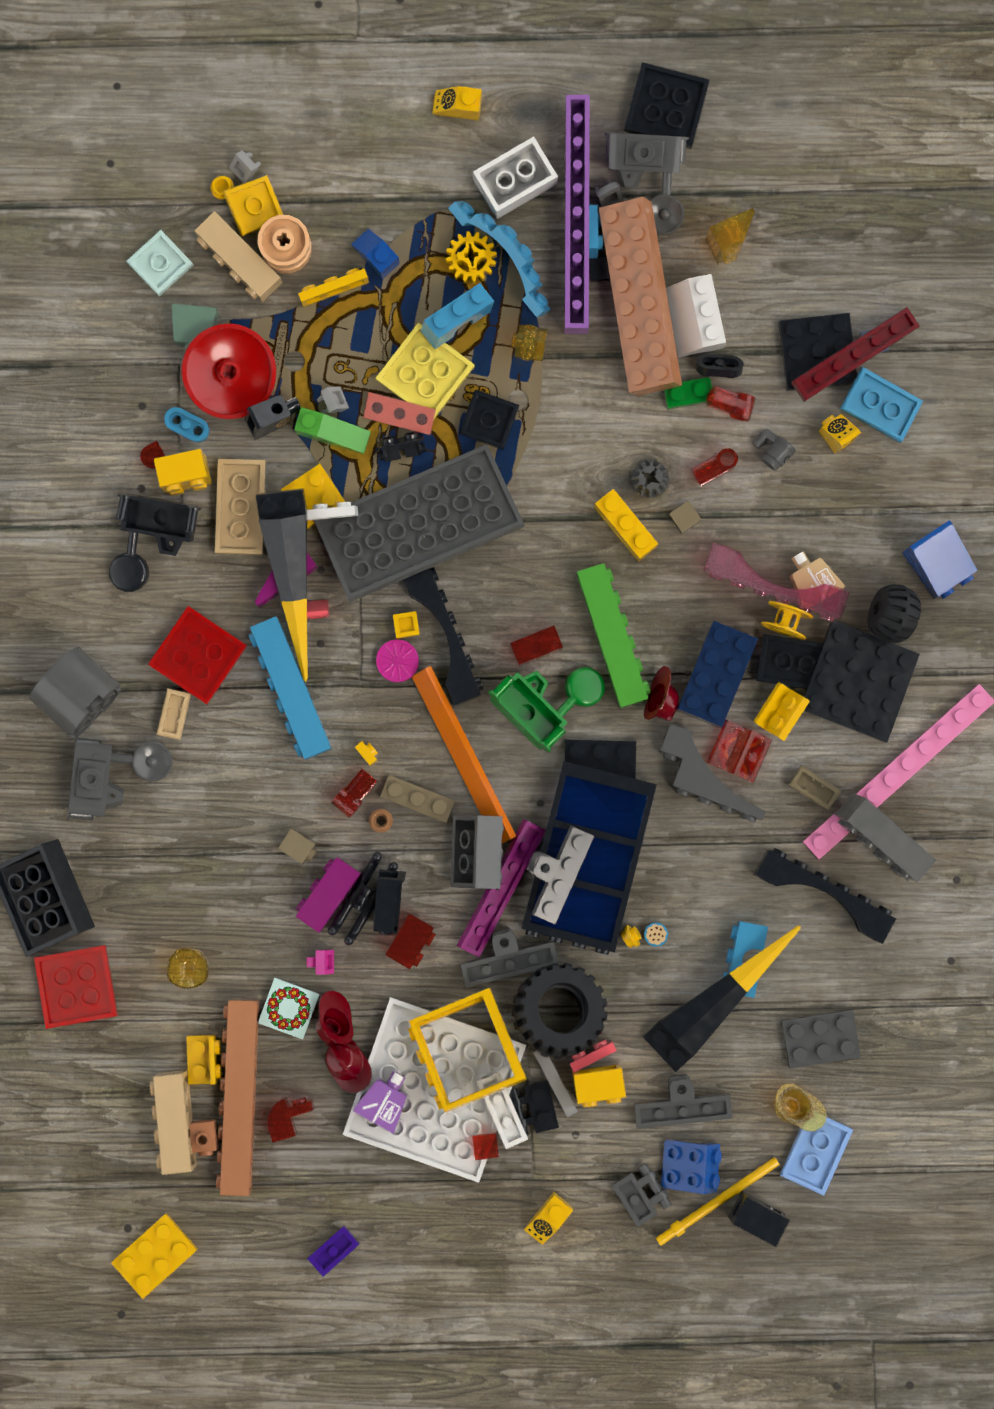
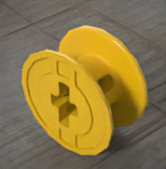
M769 601L768 604L777 609L778 612L774 623L761 622V625L782 635L805 640L806 637L797 632L796 629L800 618L812 619L813 616L799 608L780 602ZM781 613H784L781 622L778 624ZM797 617L794 626L790 628L793 619Z

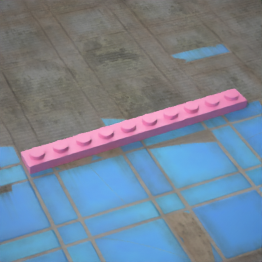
M980 684L975 686L856 794L869 800L875 807L880 806L994 703V699ZM834 814L802 841L818 860L850 833V831H846L838 824L840 819Z

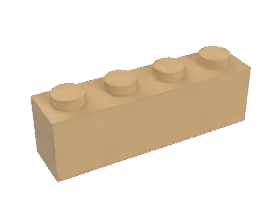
M215 211L194 230L198 237L196 239L197 243L204 250L209 248L214 253L213 259L221 267L225 264L231 270L229 275L237 283L242 281L247 286L245 291L254 300L258 298L263 302L282 284L279 275Z

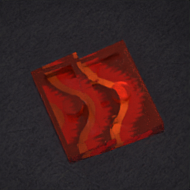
M725 720L707 763L754 783L772 739L744 728L730 720Z

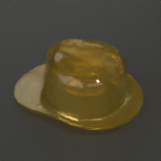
M786 1083L776 1091L773 1104L777 1116L782 1121L792 1123L805 1131L819 1130L825 1124L827 1118L826 1109L815 1096L793 1083Z

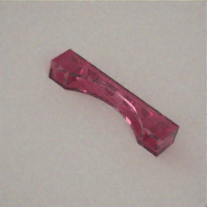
M713 543L704 567L705 571L710 572L709 577L722 581L724 577L732 580L731 585L744 589L745 586L754 588L753 593L763 597H766L767 594L776 597L775 601L787 605H789V602L798 605L797 608L810 614L812 610L821 613L820 618L833 622L834 618L841 619L851 591L829 583L807 589H791L776 585L756 573L745 561L740 551L719 543Z

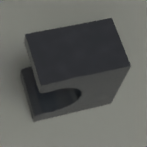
M741 1191L728 1216L733 1225L774 1247H777L790 1221L789 1218L785 1217V1213L744 1191Z

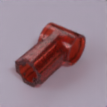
M717 386L711 388L706 399L708 407L729 413L731 418L746 422L750 421L756 400L752 395L741 392L734 393Z
M725 448L718 454L692 468L691 471L699 485L702 487L721 475L732 471L738 462L737 453L730 448ZM725 454L730 455L733 458V464L725 466L721 463L720 458Z
M361 769L348 786L344 787L336 795L331 803L350 818L361 806L362 800L378 781Z

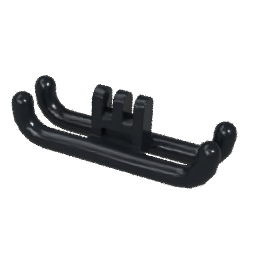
M379 852L373 854L333 923L328 928L329 935H336L352 908L360 911V915L344 939V943L348 946L354 943L375 908L377 887L375 890H372L366 885L382 859V855ZM391 862L387 870L397 871L398 864Z

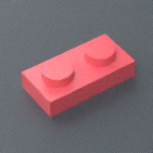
M604 1039L593 1045L594 1050L588 1053L582 1051L571 1056L573 1060L569 1064L573 1072L617 1051L613 1042H607Z

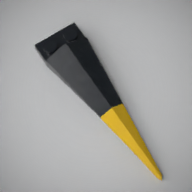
M304 488L256 494L259 524L302 677L306 682L308 679V511Z
M801 925L793 928L722 979L659 1020L643 1035V1038L677 1072L705 1044L798 933Z

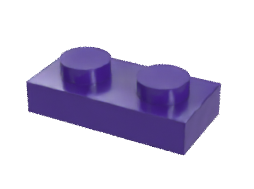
M343 1225L307 1259L324 1277L360 1243Z

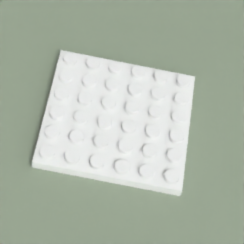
M390 997L368 1060L372 1069L370 1084L364 1090L357 1093L343 1135L479 1183L497 1132L486 1102L482 1098L449 1113H445L443 1108L439 1110L434 1096L438 1095L434 1086H429L425 1073L429 1072L425 1063H420L416 1053L419 1050L417 1041L412 1042L407 1029L411 1027L410 1020L432 1011ZM444 1017L421 1027L450 1103L480 1091L477 1081L499 1072L503 1081L514 1077L498 1034L449 1017ZM511 1039L521 1062L526 1044ZM396 1071L406 1077L399 1090L408 1095L394 1133H391L353 1112V1110L378 1078L387 1082L392 1072ZM512 1087L507 1088L508 1094H510Z

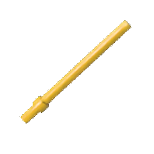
M773 1157L681 1221L676 1220L670 1225L671 1228L656 1237L660 1246L676 1235L679 1237L686 1232L685 1229L780 1165L779 1162Z

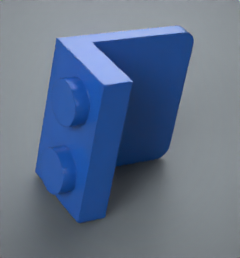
M666 1140L663 1153L662 1187L698 1194L717 1192L720 1184V1176L718 1175L719 1163L722 1158L720 1144H697Z

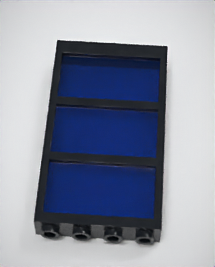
M563 761L541 852L556 858L570 826L592 834L594 838L556 924L532 914L546 882L534 876L522 924V929L526 930V935L539 937L540 934L549 936L548 940L562 943L563 940L571 941L572 946L586 949V945L595 947V952L609 955L610 951L615 952L657 784Z

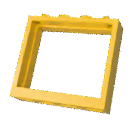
M490 988L409 1021L411 1026L407 1028L412 1042L417 1041L419 1050L416 1053L420 1063H425L429 1072L425 1073L429 1086H434L438 1095H435L434 1099L439 1110L443 1108L445 1113H449L527 1080ZM485 1001L514 1077L450 1103L421 1027Z

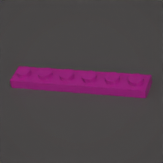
M526 819L522 820L515 833L516 837L512 839L501 860L502 880L500 889L485 890L457 944L459 948L480 957L546 830Z

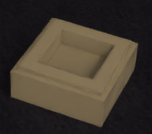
M686 501L669 513V517L682 534L702 520L689 501Z

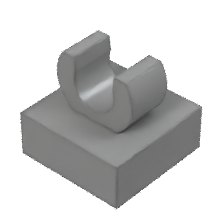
M242 150L235 154L229 168L245 184L252 180L261 163H254L251 160L253 154L251 152L245 154Z
M327 387L321 391L322 396L317 399L318 402L326 403L327 408L322 410L323 414L343 412L349 408L341 387Z

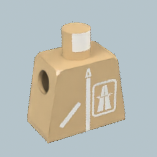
M804 551L791 558L798 571L790 576V580L803 611L812 608L845 587L843 582L822 558H818L810 563Z

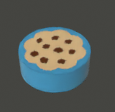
M657 922L649 924L644 930L645 941L655 947L663 945L668 938L666 927Z

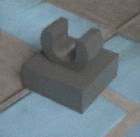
M607 180L605 181L606 186L600 189L598 186L595 187L599 207L624 201L620 186L616 181L610 182Z

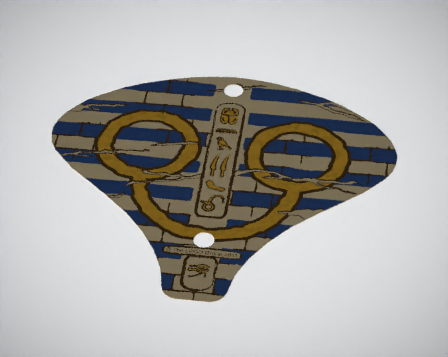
M449 209L431 214L405 230L388 245L399 257L400 264L384 279H381L371 266L366 263L359 270L365 268L369 280L367 284L305 307L300 305L286 312L259 319H233L224 323L245 326L259 334L269 345L276 362V382L269 399L278 395H282L284 401L296 397L302 408L322 413V410L326 409L327 406L325 402L317 401L322 396L321 391L327 387H341L349 408L343 412L327 413L326 415L371 431L364 454L299 436L308 447L316 462L322 465L345 502H354L486 445L459 435L475 390L507 401L509 394L515 390L525 392L528 397L527 406L517 412L504 450L488 445L506 486L515 473L527 448L539 410L542 388V351L538 320L522 300L526 296L523 281L516 265L498 241L474 225L462 226ZM467 231L470 232L472 237L475 236L476 232H479L480 239L487 236V244H494V248L491 251L497 253V257L492 259L496 261V266L490 267L492 274L488 275L485 273L484 281L479 277L476 278V284H473L472 279L469 278L466 283H463L462 276L455 279L456 271L449 272V267L452 264L446 263V258L450 257L446 250L447 248L453 249L450 244L451 240L458 242V234L465 238ZM474 244L478 249H483L480 245ZM461 246L457 252H462L466 246ZM469 249L468 258L471 266H473L474 257L471 249ZM486 261L478 266L477 271L483 268ZM459 266L462 270L469 272L464 266ZM480 283L494 300L491 312L474 324L470 322L465 323L455 332L453 338L445 342L472 362L475 367L434 419L431 434L423 433L424 441H420V443L425 442L426 452H422V455L406 458L405 451L400 450L401 459L385 462V460L380 461L378 452L383 450L377 449L376 442H380L381 438L387 436H394L395 438L404 437L405 433L413 432V430L364 418L369 392L402 400L376 381V377L418 323L423 325V321ZM292 351L300 352L305 359L303 368L297 372L288 370L284 365L285 356ZM300 411L291 414L289 425L293 430L295 429Z

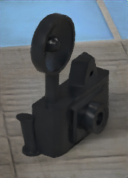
M118 494L120 499L115 520L121 521L120 530L128 531L129 537L127 552L116 556L110 564L109 578L112 584L124 592H135L141 589L148 581L149 567L146 560L139 554H136L138 534L156 536L159 553L176 556L183 541H194L198 511L201 510V507L135 494Z

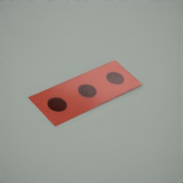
M369 392L363 418L430 435L436 409Z

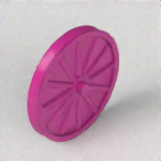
M396 639L386 642L379 649L376 665L378 671L385 679L392 682H403L410 679L416 673L419 657L416 649L410 643Z

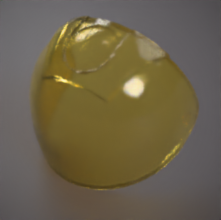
M181 948L170 956L167 965V977L173 985L190 989L201 986L206 982L209 963L203 952L193 948Z

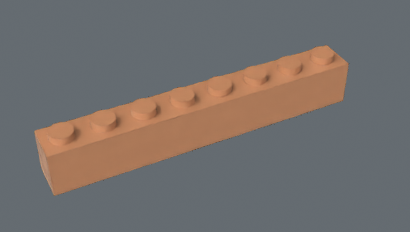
M230 999L228 1000V1005L224 1004L223 1017L227 1019V1029H223L222 1042L226 1043V1053H222L221 1066L225 1067V1077H221L220 1091L224 1092V1101H220L219 1115L223 1116V1125H219L218 1140H222V1150H218L217 1164H221V1174H217L216 1188L220 1189V1195L250 1196L252 1191L259 1000Z

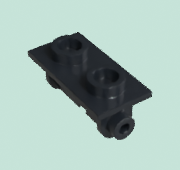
M417 431L405 433L404 437L395 438L394 436L381 438L380 442H376L377 449L383 450L378 452L380 461L385 460V462L401 459L400 450L405 451L406 458L422 455V452H426L425 442L420 443V441H424L423 433L418 434Z

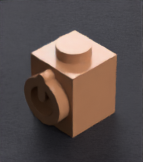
M216 1119L192 1121L190 1123L192 1153L199 1152V1156L213 1155V1151L219 1148Z

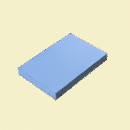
M808 1109L779 1175L824 1196L853 1129Z

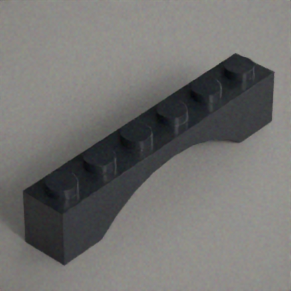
M435 568L426 569L403 579L410 597L421 603L436 617L446 634L450 650V666L445 684L454 707L481 697L480 691L483 690V686L479 677L474 678L471 669L475 667L470 654L465 656L462 647L466 646L461 632L458 634L455 632L453 625L457 624L452 610L449 612L446 610L444 603L448 602L444 590H438L435 581H438L439 578Z
M776 848L773 851L766 850L753 874L754 876L776 887L800 884L814 887L827 893L847 910L859 933L880 944L884 943L896 918L891 916V910L881 905L878 908L870 905L871 900L861 894H858L856 897L848 893L850 888L839 882L835 886L828 882V876L819 871H816L815 874L806 870L808 867L806 864L796 859L794 863L787 860V854Z

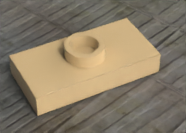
M167 688L156 735L181 740L191 699L190 693Z

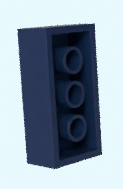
M713 621L676 711L717 728H722L758 638Z

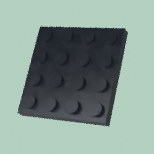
M831 620L803 697L810 701L804 712L888 743L920 654L893 643L883 642L873 635Z

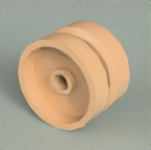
M290 215L272 217L262 225L258 234V246L263 260L274 271L290 274L299 271L308 263L312 244L306 226L299 219Z

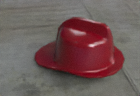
M667 666L661 667L653 678L650 688L651 694H649L644 708V718L647 720L658 717L671 721L678 707L679 696L676 689L670 685L671 671Z
M336 991L325 992L319 1000V1018L316 1022V1032L325 1042L326 1046L337 1043L347 1044L354 1036L350 1005L346 998Z
M351 1040L347 1044L337 1043L328 1047L325 1062L337 1084L349 1093H358L364 1090L370 1084L372 1069L359 1046Z

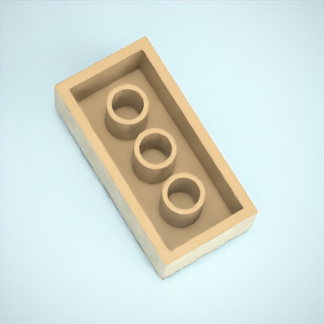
M188 1070L161 1072L153 1076V1081H150L151 1096L155 1095V1105H152L153 1120H157L158 1130H154L155 1144H159L160 1154H157L156 1157L157 1168L162 1170V1175L191 1172L197 1166L196 1153H192L190 1123L193 1121L190 1085H188Z

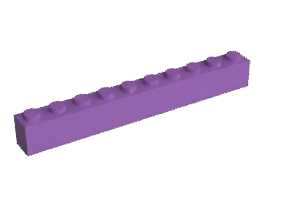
M566 95L564 334H588L590 95Z

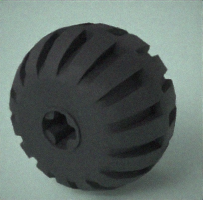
M892 584L879 589L873 597L868 610L867 623L870 632L876 638L886 643L906 641L915 631L920 619L921 602L919 597L913 590L904 585Z

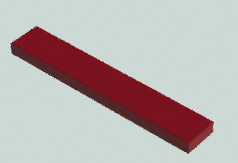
M906 307L791 383L803 402H805L918 329L920 325L909 308Z

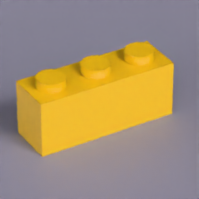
M614 489L595 503V510L638 562L657 548V541Z

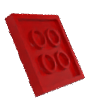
M187 606L148 665L208 705L248 646Z
M106 945L34 958L46 1029L118 1016Z

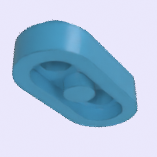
M179 407L169 409L164 416V422L171 431L192 442L201 443L209 437L210 429L208 424L203 419ZM175 417L181 418L179 424L173 423ZM196 428H202L200 435L194 434Z

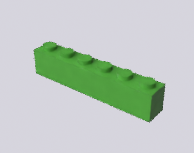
M603 563L577 571L576 575L619 708L648 700L647 695L651 694L647 680L642 681L640 675L643 667L640 658L635 659L633 649H636L633 636H628L625 627L629 626L625 613H620L618 604H621V599L618 591H613L611 582L614 581L610 567L606 568Z

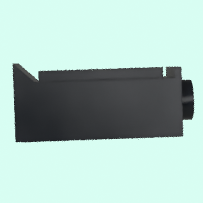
M379 869L373 931L383 935L397 934L402 883L405 881L406 876L405 871Z

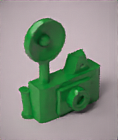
M577 668L568 675L564 687L568 698L557 710L542 697L549 682L538 671L524 677L518 672L513 676L507 675L493 690H489L488 694L491 696L490 701L535 747L549 753L551 751L550 748L566 733L563 727L568 722L563 716L574 705L584 708L590 707L598 703L603 697L605 690L604 680L599 672L593 668Z

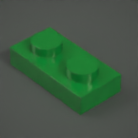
M710 377L684 381L682 386L664 390L667 410L714 402Z

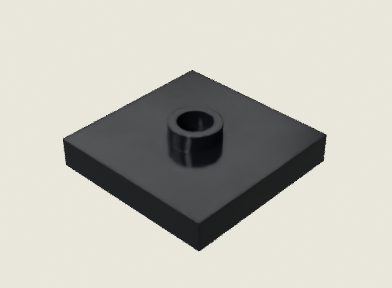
M475 390L459 435L504 450L520 405Z

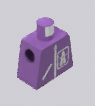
M393 1071L387 1082L378 1078L355 1106L353 1112L394 1133L408 1095L399 1090L406 1077Z

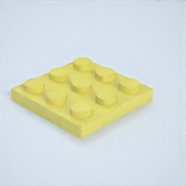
M418 323L378 374L376 381L403 401L436 409L435 419L475 365L446 343L434 349L421 333L422 325Z

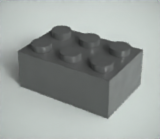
M453 815L451 887L500 889L502 880L501 858L503 856L501 846L504 830L502 816Z

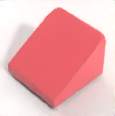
M328 600L307 601V619L329 617Z

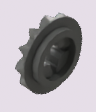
M651 459L642 461L634 468L631 481L637 493L644 497L652 498L661 495L666 490L669 484V474L661 462ZM655 470L656 475L654 478L658 483L651 482L645 487L647 478L644 474L650 475Z

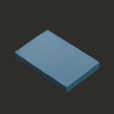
M861 367L840 410L898 443H902L923 400L870 370Z

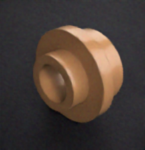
M377 809L371 813L369 824L374 831L383 833L391 828L393 818L387 810ZM379 816L385 818L384 825L377 824L376 820Z

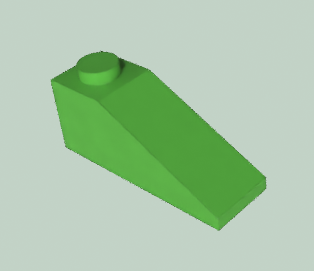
M302 407L294 429L296 435L361 454L365 453L371 431Z

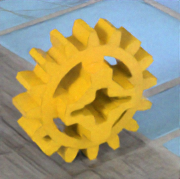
M467 231L465 238L458 234V242L451 240L450 244L453 249L447 248L446 253L450 257L446 258V263L452 264L449 267V272L456 271L455 279L462 276L463 283H466L469 278L472 279L473 284H476V278L479 277L484 281L485 273L488 275L492 274L490 267L496 266V261L492 259L497 257V253L491 251L494 248V244H487V236L480 239L479 232H476L475 236L472 237L470 232ZM474 244L480 245L483 249H478ZM461 246H466L462 252H457ZM469 249H471L474 257L473 266H471L468 258ZM486 261L483 268L477 271L478 266ZM459 266H464L469 272L462 270Z

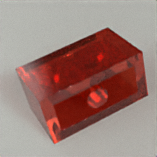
M554 625L510 643L518 667L563 650Z
M409 913L385 955L408 969H411L413 965L417 967L424 956L420 953L424 945L430 946L436 936L432 932L435 927Z

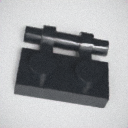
M548 1080L524 1085L526 1091L524 1096H519L518 1088L511 1089L509 1096L527 1136L529 1135L527 1126L534 1124L536 1133L559 1128ZM529 1103L530 1117H524L522 1104Z

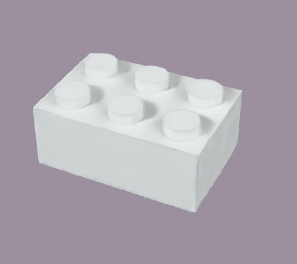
M535 137L530 138L473 171V180L496 219L554 187L558 181L556 172Z

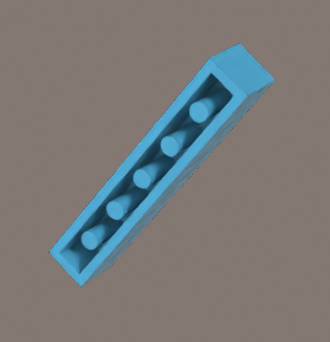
M276 616L250 627L252 631L251 634H248L253 647L258 646L261 655L257 656L262 669L267 668L270 677L266 678L271 691L276 690L279 699L275 701L280 713L285 712L288 721L284 723L289 735L294 734L297 740L294 747L298 756H303L305 760L332 750L279 619Z

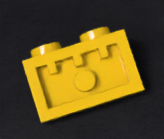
M778 682L755 717L754 723L785 741L810 701Z
M216 1034L186 1036L188 1085L217 1084L218 1079L222 1077V1066L217 1064V1055L221 1054V1041L216 1039Z

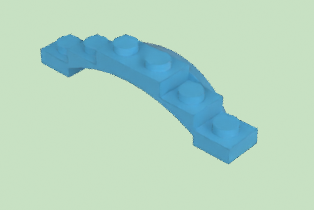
M454 202L448 209L462 226L474 225L498 241L516 265L523 281L526 296L522 300L536 317L545 316L551 309L547 305L548 301L545 296L537 293V290L543 285L539 281L540 276L533 269L532 263L535 260L531 257V250L525 244H521L518 241L516 232L510 226L497 225L494 219L485 213L474 215V209L467 202Z

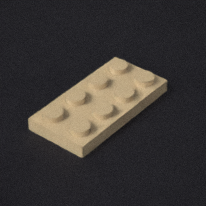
M218 459L215 554L263 555L264 538L259 524L255 495L265 493V460Z

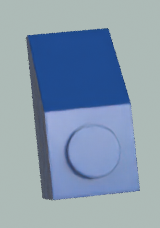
M367 229L351 244L381 279H384L400 264L399 257L370 229Z

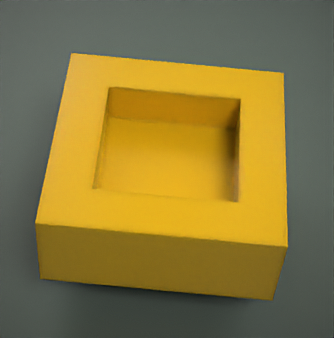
M416 611L393 615L396 639L420 635Z
M361 741L355 746L369 766L378 761L375 757L378 752L370 742L365 745Z

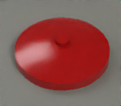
M219 324L203 330L189 343L181 363V378L188 397L200 410L217 418L238 419L246 416L248 407L269 399L276 382V362L269 345L255 331L238 324Z

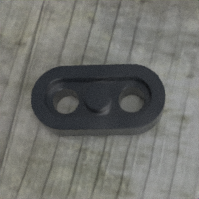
M702 354L697 358L696 371L705 377H726L732 379L742 374L744 363L736 356Z

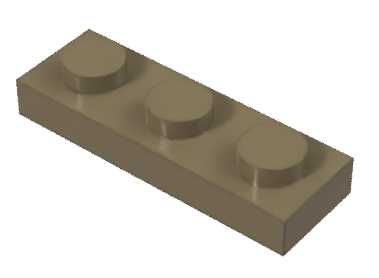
M388 775L380 796L447 823L455 803L452 799Z

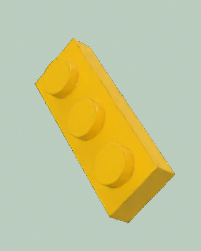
M355 268L346 272V276L337 278V276L330 277L324 281V284L319 286H306L298 294L303 307L367 284L369 280L365 268L362 270Z

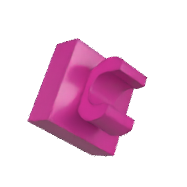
M316 950V957H306V967H316V975L334 974V950Z

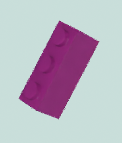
M336 857L335 860L330 859L323 868V871L326 872L321 880L317 878L309 888L312 892L307 900L303 898L295 909L298 911L295 917L318 933L323 930L362 874L339 857Z

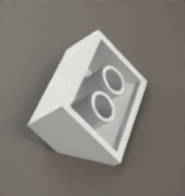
M708 274L689 278L667 287L666 291L677 357L724 349L726 339L712 275Z

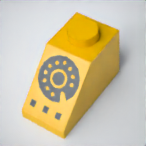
M456 86L436 90L433 115L479 121L482 89Z
M842 414L836 418L834 415L829 416L822 422L823 427L819 430L834 454L855 441L861 433Z
M553 1191L524 1228V1231L543 1245L573 1212V1207Z

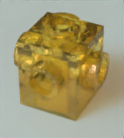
M520 325L518 334L513 333L511 347L516 348L514 357L523 360L543 361L548 329L539 328L534 325Z

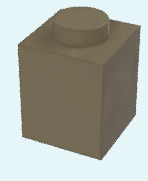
M291 828L278 849L299 863L304 864L306 861L310 863L317 853V850L314 849L317 844Z

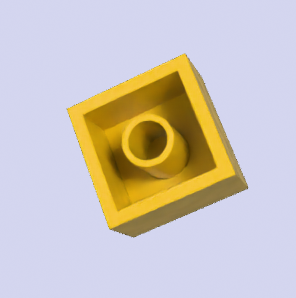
M201 449L154 459L159 486L166 494L170 493V496L184 494V490L193 488V491L204 490L207 488V485L212 484L207 458Z
M620 1064L582 1069L576 1072L572 1071L576 1100L583 1107L597 1106V1101L606 1100L607 1104L619 1103L621 1098L626 1097L623 1072Z

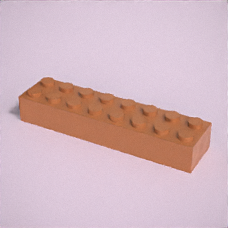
M639 197L600 207L599 213L629 393L640 396L682 386L652 202L645 197Z

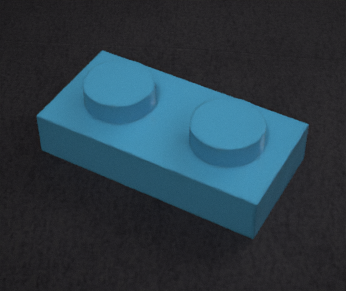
M589 205V258H598V250H603V235H598V228H602L597 205Z

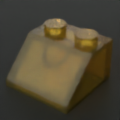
M753 208L709 227L706 241L717 264L721 262L728 264L737 259L755 213Z

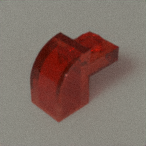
M284 1097L272 1107L267 1119L272 1143L297 1135L293 1116L313 1111L315 1109L313 1099L306 1100V1097L292 1100L293 1105L289 1106L287 1097Z

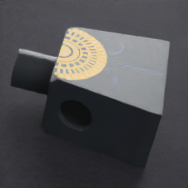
M278 395L248 407L245 421L254 439L257 440L288 425L291 420V414L300 411L301 406L296 397L284 401L282 395Z

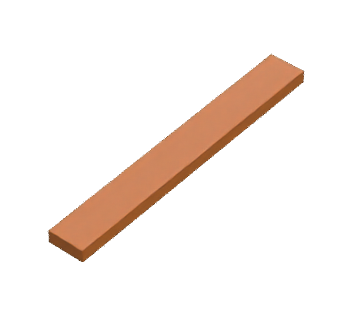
M429 666L412 676V679L481 816H502L504 826L502 834L503 844L516 837V834L432 667Z

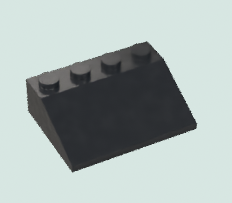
M59 839L40 844L0 864V896L26 957L95 927Z

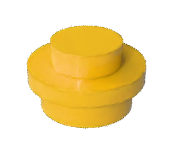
M218 176L211 183L212 194L220 200H225L224 191L234 188L232 180L226 176Z
M629 925L624 926V930L620 932L622 939L629 948L633 946L638 947L640 945L639 940L642 938L635 926L632 928Z

